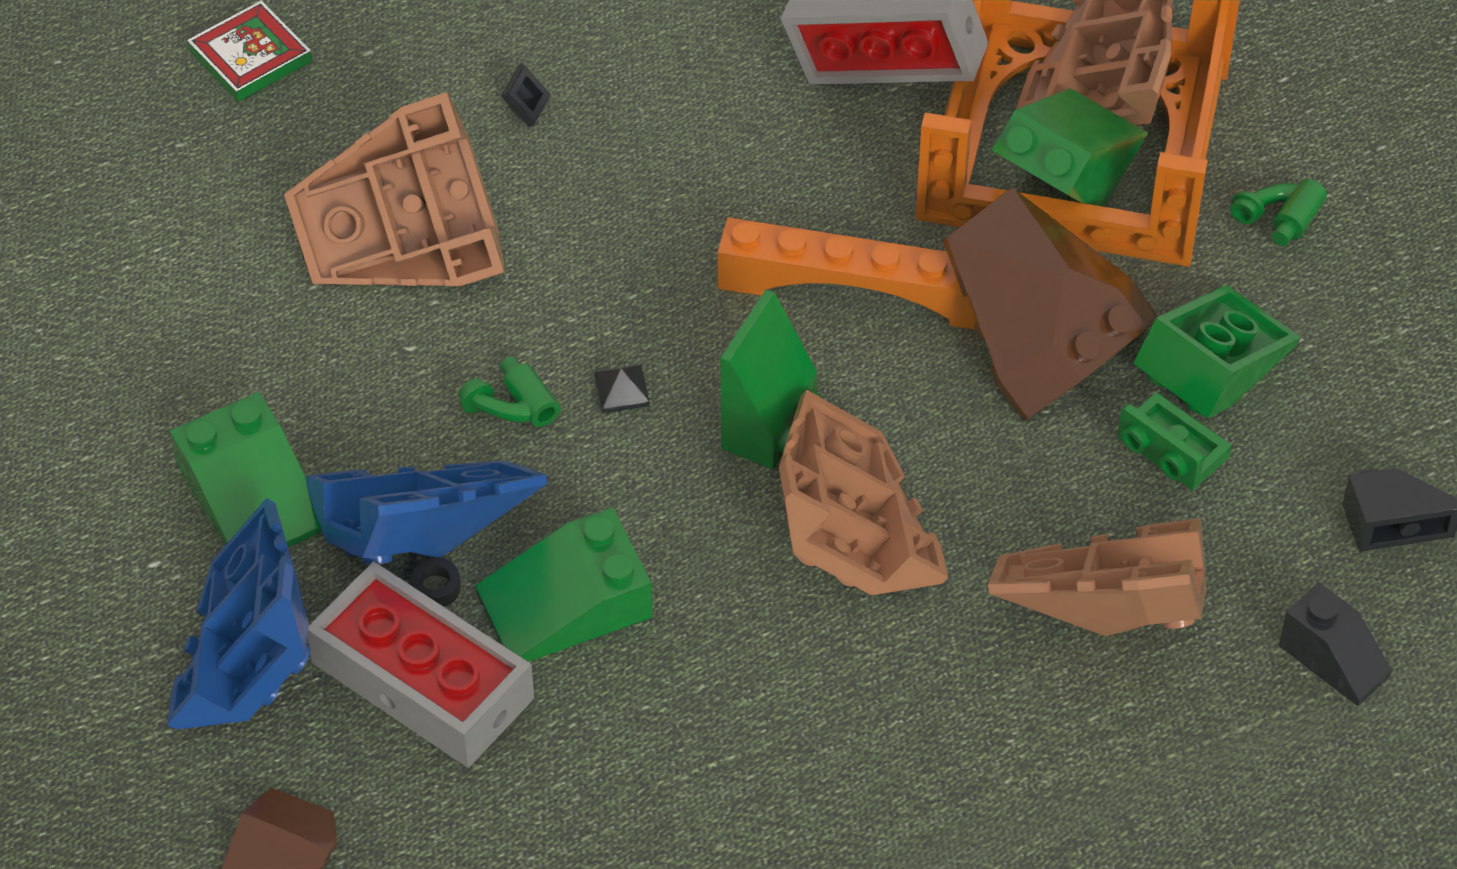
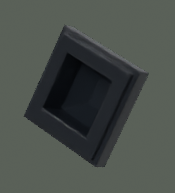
M522 63L517 66L501 97L531 127L536 123L551 94Z
M641 365L594 372L602 413L650 406Z

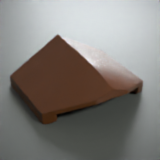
M269 788L242 812L221 869H323L337 845L334 812Z

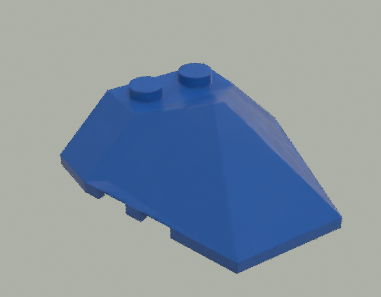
M509 461L444 464V469L425 472L421 470L414 471V466L398 467V473L377 476L369 474L367 469L305 476L308 494L325 541L343 549L345 555L361 557L362 562L366 564H371L373 561L377 564L393 561L392 554L406 552L441 558L547 485L546 474Z
M268 498L262 502L211 562L196 610L197 613L205 616L201 624V631L198 638L193 635L188 637L184 651L193 655L191 663L182 675H178L175 678L171 691L167 725L174 729L248 721L262 705L268 706L273 702L283 681L291 673L294 675L298 674L308 660L310 654V647L307 646L309 623L275 502Z

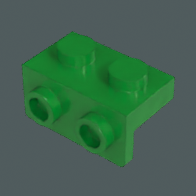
M1157 392L1138 409L1129 403L1121 409L1117 438L1122 440L1129 450L1134 453H1140L1157 465L1168 478L1179 481L1192 491L1230 457L1231 444Z

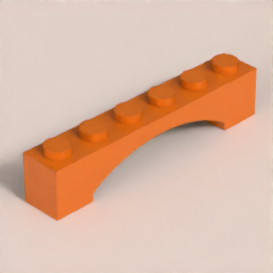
M727 217L718 249V289L762 296L766 289L793 284L823 283L855 286L910 300L949 319V326L976 330L974 325L978 321L968 296L963 297L946 251Z

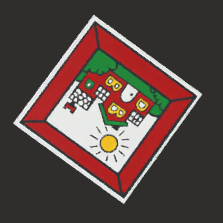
M262 1L187 40L190 53L238 102L312 62L311 50Z

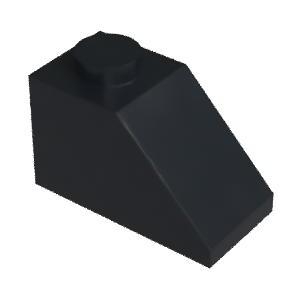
M1398 468L1380 471L1370 469L1358 474L1349 475L1342 505L1359 552L1455 537L1457 531V498Z
M1320 582L1286 611L1279 647L1355 705L1359 706L1390 677L1392 670L1359 611Z

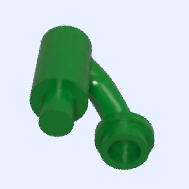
M1302 179L1298 184H1275L1253 193L1239 191L1231 199L1230 213L1238 222L1252 224L1262 217L1265 212L1264 206L1285 202L1274 218L1275 230L1272 233V240L1280 246H1286L1291 239H1299L1326 201L1327 192L1320 183L1312 179Z
M514 356L505 358L500 364V370L505 375L503 385L516 403L494 398V389L489 383L483 382L479 378L467 381L458 392L460 406L467 413L481 411L509 422H531L535 427H543L550 424L558 417L561 411V405L529 364H520Z

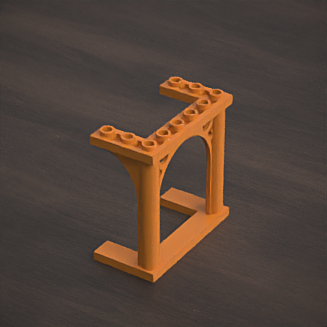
M972 0L989 44L974 81H953L945 115L924 114L921 125L915 220L961 227L1008 191L970 184L990 103L1000 87L1010 78L1032 67L1035 60L1043 63L1055 43V40L1050 35L1057 24L1065 26L1073 13L1072 10L1013 0ZM1193 0L1189 29L1172 27L1171 56L1167 71L1175 73L1165 76L1159 96V101L1167 116L1169 133L1165 153L1160 152L1150 215L1026 193L1021 194L1095 251L1190 267L1208 162L1206 156L1221 80L1227 81L1240 0ZM1010 45L1032 48L1034 51L1022 54L1012 49ZM1001 58L1010 63L1007 65H998L999 63H1001ZM1177 87L1178 94L1171 93L1167 89Z

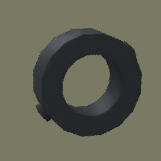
M433 557L421 561L414 567L410 576V585L445 607L454 602L460 594L461 579L458 568L451 561ZM432 576H442L449 580L445 587L438 590H430L422 585L427 578Z

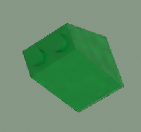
M1070 88L1015 109L992 151L1082 203L1105 207L1148 132Z

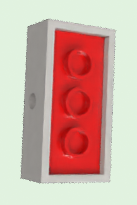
M789 0L781 17V21L809 85L974 81L989 44L972 0Z
M374 561L308 626L307 639L310 647L311 661L314 665L467 768L481 756L534 700L532 665Z

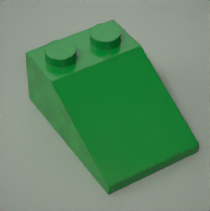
M1224 285L1157 317L1133 364L1144 371L1151 382L1160 387L1167 388L1181 398L1188 409L1209 419L1234 405L1298 344L1301 337L1234 289Z
M766 289L720 358L721 449L773 470L783 455L800 396L806 390L820 398L821 394L817 393V370L775 292Z
M259 391L169 430L177 467L224 545L229 542L266 498L274 501L288 547L322 532L308 494L305 475L280 424Z
M613 507L566 523L475 585L476 593L500 644L527 662L653 618L652 583Z

